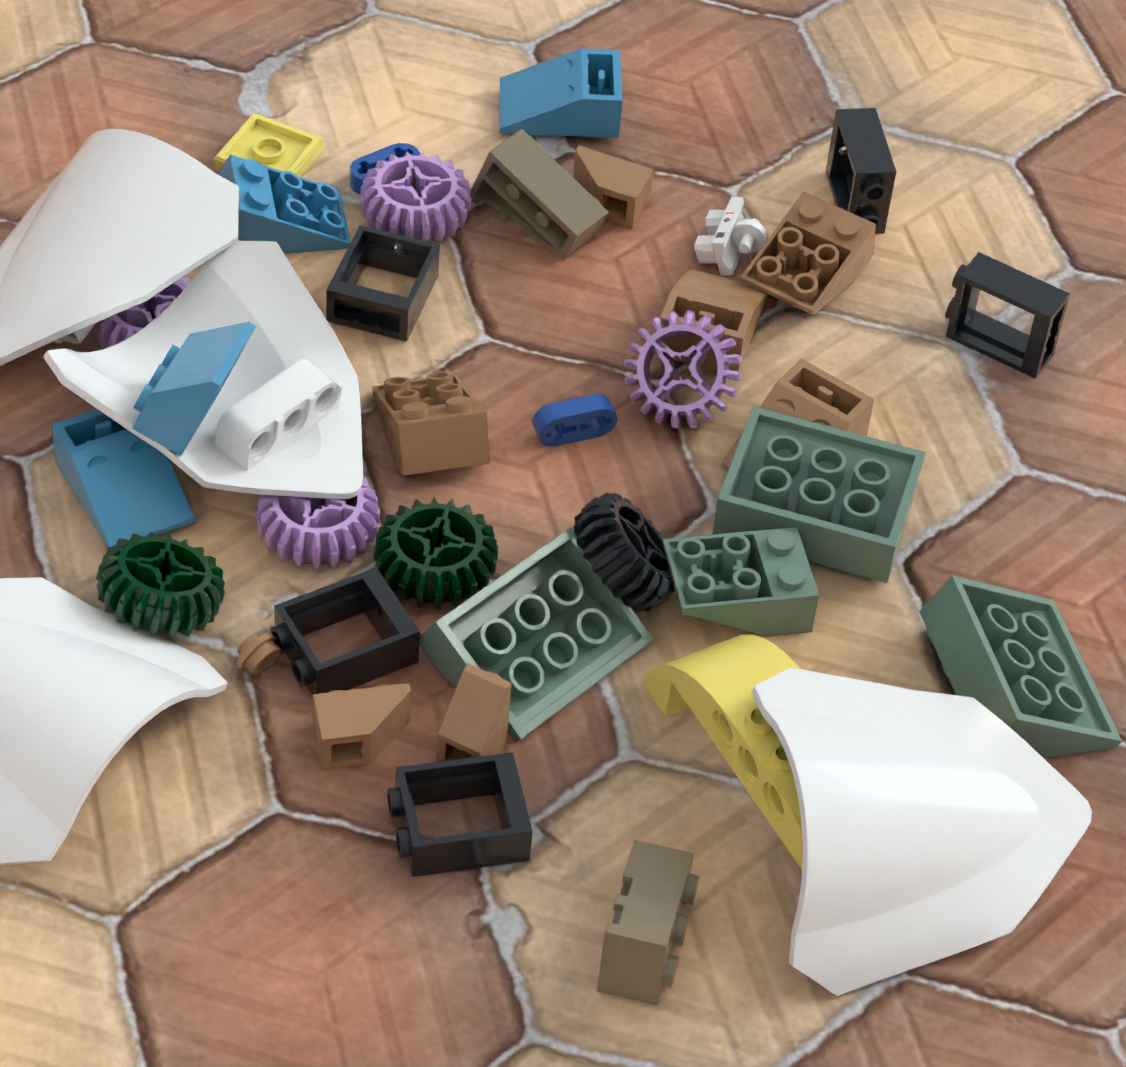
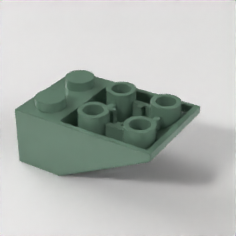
M797 527L663 539V549L682 614L763 636L812 632L819 593Z

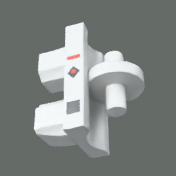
M731 197L726 210H709L705 224L708 235L698 236L694 244L698 262L700 264H717L721 276H733L741 254L760 251L768 239L767 231L758 219L744 218L742 214L743 197Z

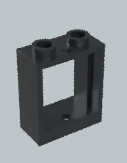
M876 108L836 109L825 171L835 204L839 208L875 223V234H884L897 171Z
M359 225L326 290V320L331 323L408 341L439 276L440 245ZM395 243L401 244L402 247L397 246ZM366 265L417 278L408 298L356 284Z
M978 252L968 265L962 264L958 268L953 278L952 287L956 289V292L945 313V318L949 319L946 337L1036 379L1054 356L1070 293ZM980 290L1034 314L1030 335L976 311Z
M377 568L274 605L275 626L270 628V632L277 638L276 645L281 649V654L286 653L290 659L292 672L297 683L301 687L307 686L312 695L328 693L334 690L345 691L419 662L420 631ZM365 613L382 640L320 664L302 636Z
M513 752L396 767L395 788L387 789L388 808L391 818L399 817L401 828H396L397 851L399 858L408 857L412 877L530 861L533 831ZM494 795L502 829L421 840L414 805Z

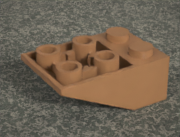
M803 191L743 272L740 281L814 315L852 285L874 255L876 224Z
M688 269L671 289L660 320L664 323L665 327L669 326L668 313L675 311L679 317L680 324H683L684 315L687 310L695 313L696 326L704 315L711 317L712 320L708 332L721 324L726 328V331L719 339V342L728 338L735 340L736 346L727 351L726 354H739L741 356V363L729 366L730 371L739 372L768 294L741 281ZM679 335L670 338L664 343L674 352L681 353L687 351L692 345L696 346L702 338L694 335ZM711 349L706 355L708 358L704 361L702 367L717 371V359L713 349ZM687 359L686 363L689 364L692 362L691 359Z
M800 359L776 382L759 408L867 436L874 399L809 362ZM743 432L721 463V467L727 471L730 468Z
M436 371L427 374L426 379L412 381L406 377H393L386 379L383 385L372 386V393L393 461L403 476L490 463L487 412L457 374L453 375L448 371Z

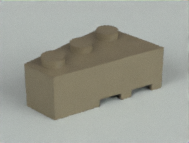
M520 129L489 151L470 194L471 202L477 205L483 201L497 210L496 217L505 223L512 219L525 227V235L564 260L598 234L609 214L597 198L588 193L572 177L568 170L558 164L543 149L541 144L529 136L523 129Z
M634 840L623 874L620 895L617 894L614 902V917L612 923H607L604 933L597 991L657 1005L662 985L672 988L679 958L670 955L673 944L683 946L689 916L683 915L681 912L684 903L693 905L699 882V875L690 874L694 853Z

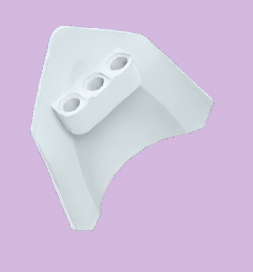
M105 129L90 135L74 157L0 245V366L53 341L61 344L63 341L80 344L97 322L149 300L184 275L231 246L235 240H238L239 186L217 175L180 149L149 135L125 129Z
M235 240L231 246L204 262L180 295L156 319L133 336L114 346L94 352H75L65 348L48 350L43 357L63 386L162 452L202 487L239 493L325 499H350L357 496L361 491L363 457L358 376L334 330L276 241ZM250 322L256 326L219 395L182 456L132 429L140 415V412L133 409L159 364H162L172 345L181 348L191 333Z
M42 577L0 578V866L50 862L67 837L92 787L124 744L143 725L169 706L185 699L210 697L226 689L227 681L204 657L155 634L152 637L151 633L144 629L133 631L132 624L128 622L117 623L116 616L92 607Z
M791 667L755 685L752 694L765 720L774 729L788 758L800 807L803 841L802 877L798 907L791 932L789 963L836 996L1012 933L1047 888L1091 822L1092 810L1084 796L1024 739L973 697L917 691Z

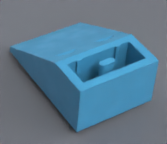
M578 49L501 77L500 133L515 134L520 129H523L530 135L619 138L623 102L620 50Z
M229 155L217 175L239 186V241H276L284 254L348 249L351 241L339 189L327 183H317L299 177L290 171H280L262 165L252 159H243Z
M98 409L52 424L55 463L107 548L115 546L118 539L130 540L132 534H138L146 538L150 532H153L158 536L195 522L194 514L171 461L162 452L128 431Z

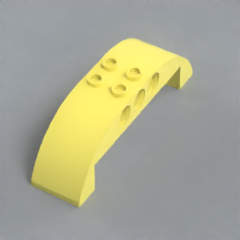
M740 635L649 670L644 676L643 685L665 717L691 709L802 870V824L793 773L774 729L762 716L752 694L755 685L790 667L801 668L782 649L769 640L757 635Z

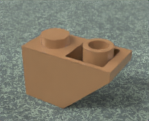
M578 145L575 151L573 178L588 193L597 198L601 205L609 212L605 219L606 221L633 229L650 202L654 169Z
M469 663L467 664L438 732L436 762L500 754L507 744L511 682L502 679L494 672L484 671Z
M410 683L383 684L371 688L345 691L334 690L328 693L313 694V727L321 770L371 764L410 721Z

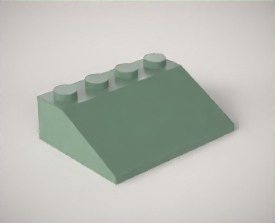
M753 406L717 499L712 535L797 527L808 562L888 583L926 452Z
M572 527L443 616L420 635L419 645L443 678L455 688L468 663L484 671L494 672L502 679L511 682L507 733L517 742L654 640L631 607L624 605L620 597H614L611 590L606 585H602L598 575L592 572L590 563L583 558V550L577 545L576 539L578 537L575 535Z
M951 575L919 611L928 630V637L935 646L943 664V671L949 678L955 694L976 699L1015 731L1044 759L1116 748L1122 742L1054 600Z

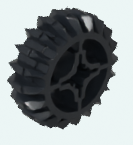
M606 492L587 503L581 509V512L574 517V533L578 537L576 539L577 545L584 552L583 558L590 563L592 572L598 575L602 585H606L614 597H620L624 605L632 607L639 612L642 610L648 612L655 606L659 607L672 596L675 588L663 549L661 532L655 529L652 521L643 515L640 508H635L629 499L622 498L617 493L610 494Z

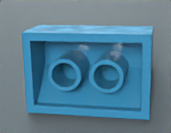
M250 322L191 333L181 348L172 345L162 364H159L133 409L140 412V415L132 429L182 456L219 395L256 326Z

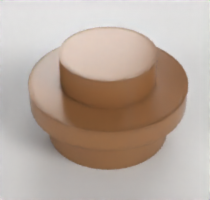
M257 632L250 635L237 650V653L240 655L236 663L238 668L243 672L249 671L253 676H258L265 672L281 654V649L276 645L277 638L271 632L263 635Z

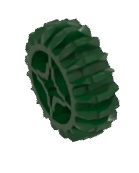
M433 497L430 504H422L419 500L415 499L411 509L399 505L396 515L386 516L383 526L378 528L373 559L376 561V568L393 592L399 591L402 602L415 598L419 608L425 602H432L438 610L443 602H450L453 606L457 607L461 597L468 600L477 591L482 590L489 584V579H492L496 572L499 548L493 532V526L486 525L483 514L473 515L470 504L457 508L453 498L447 504H439L435 497Z
M150 532L146 538L138 534H132L130 540L118 539L115 546L108 547L96 576V580H98V600L105 603V612L116 614L117 623L128 622L132 624L133 631L139 629L150 631L152 637L156 632L165 633L172 639L176 632L189 637L193 630L204 631L207 623L214 622L225 595L223 570L216 566V558L204 556L203 547L193 548L189 546L188 539L181 542L173 540L170 534L166 538H162Z

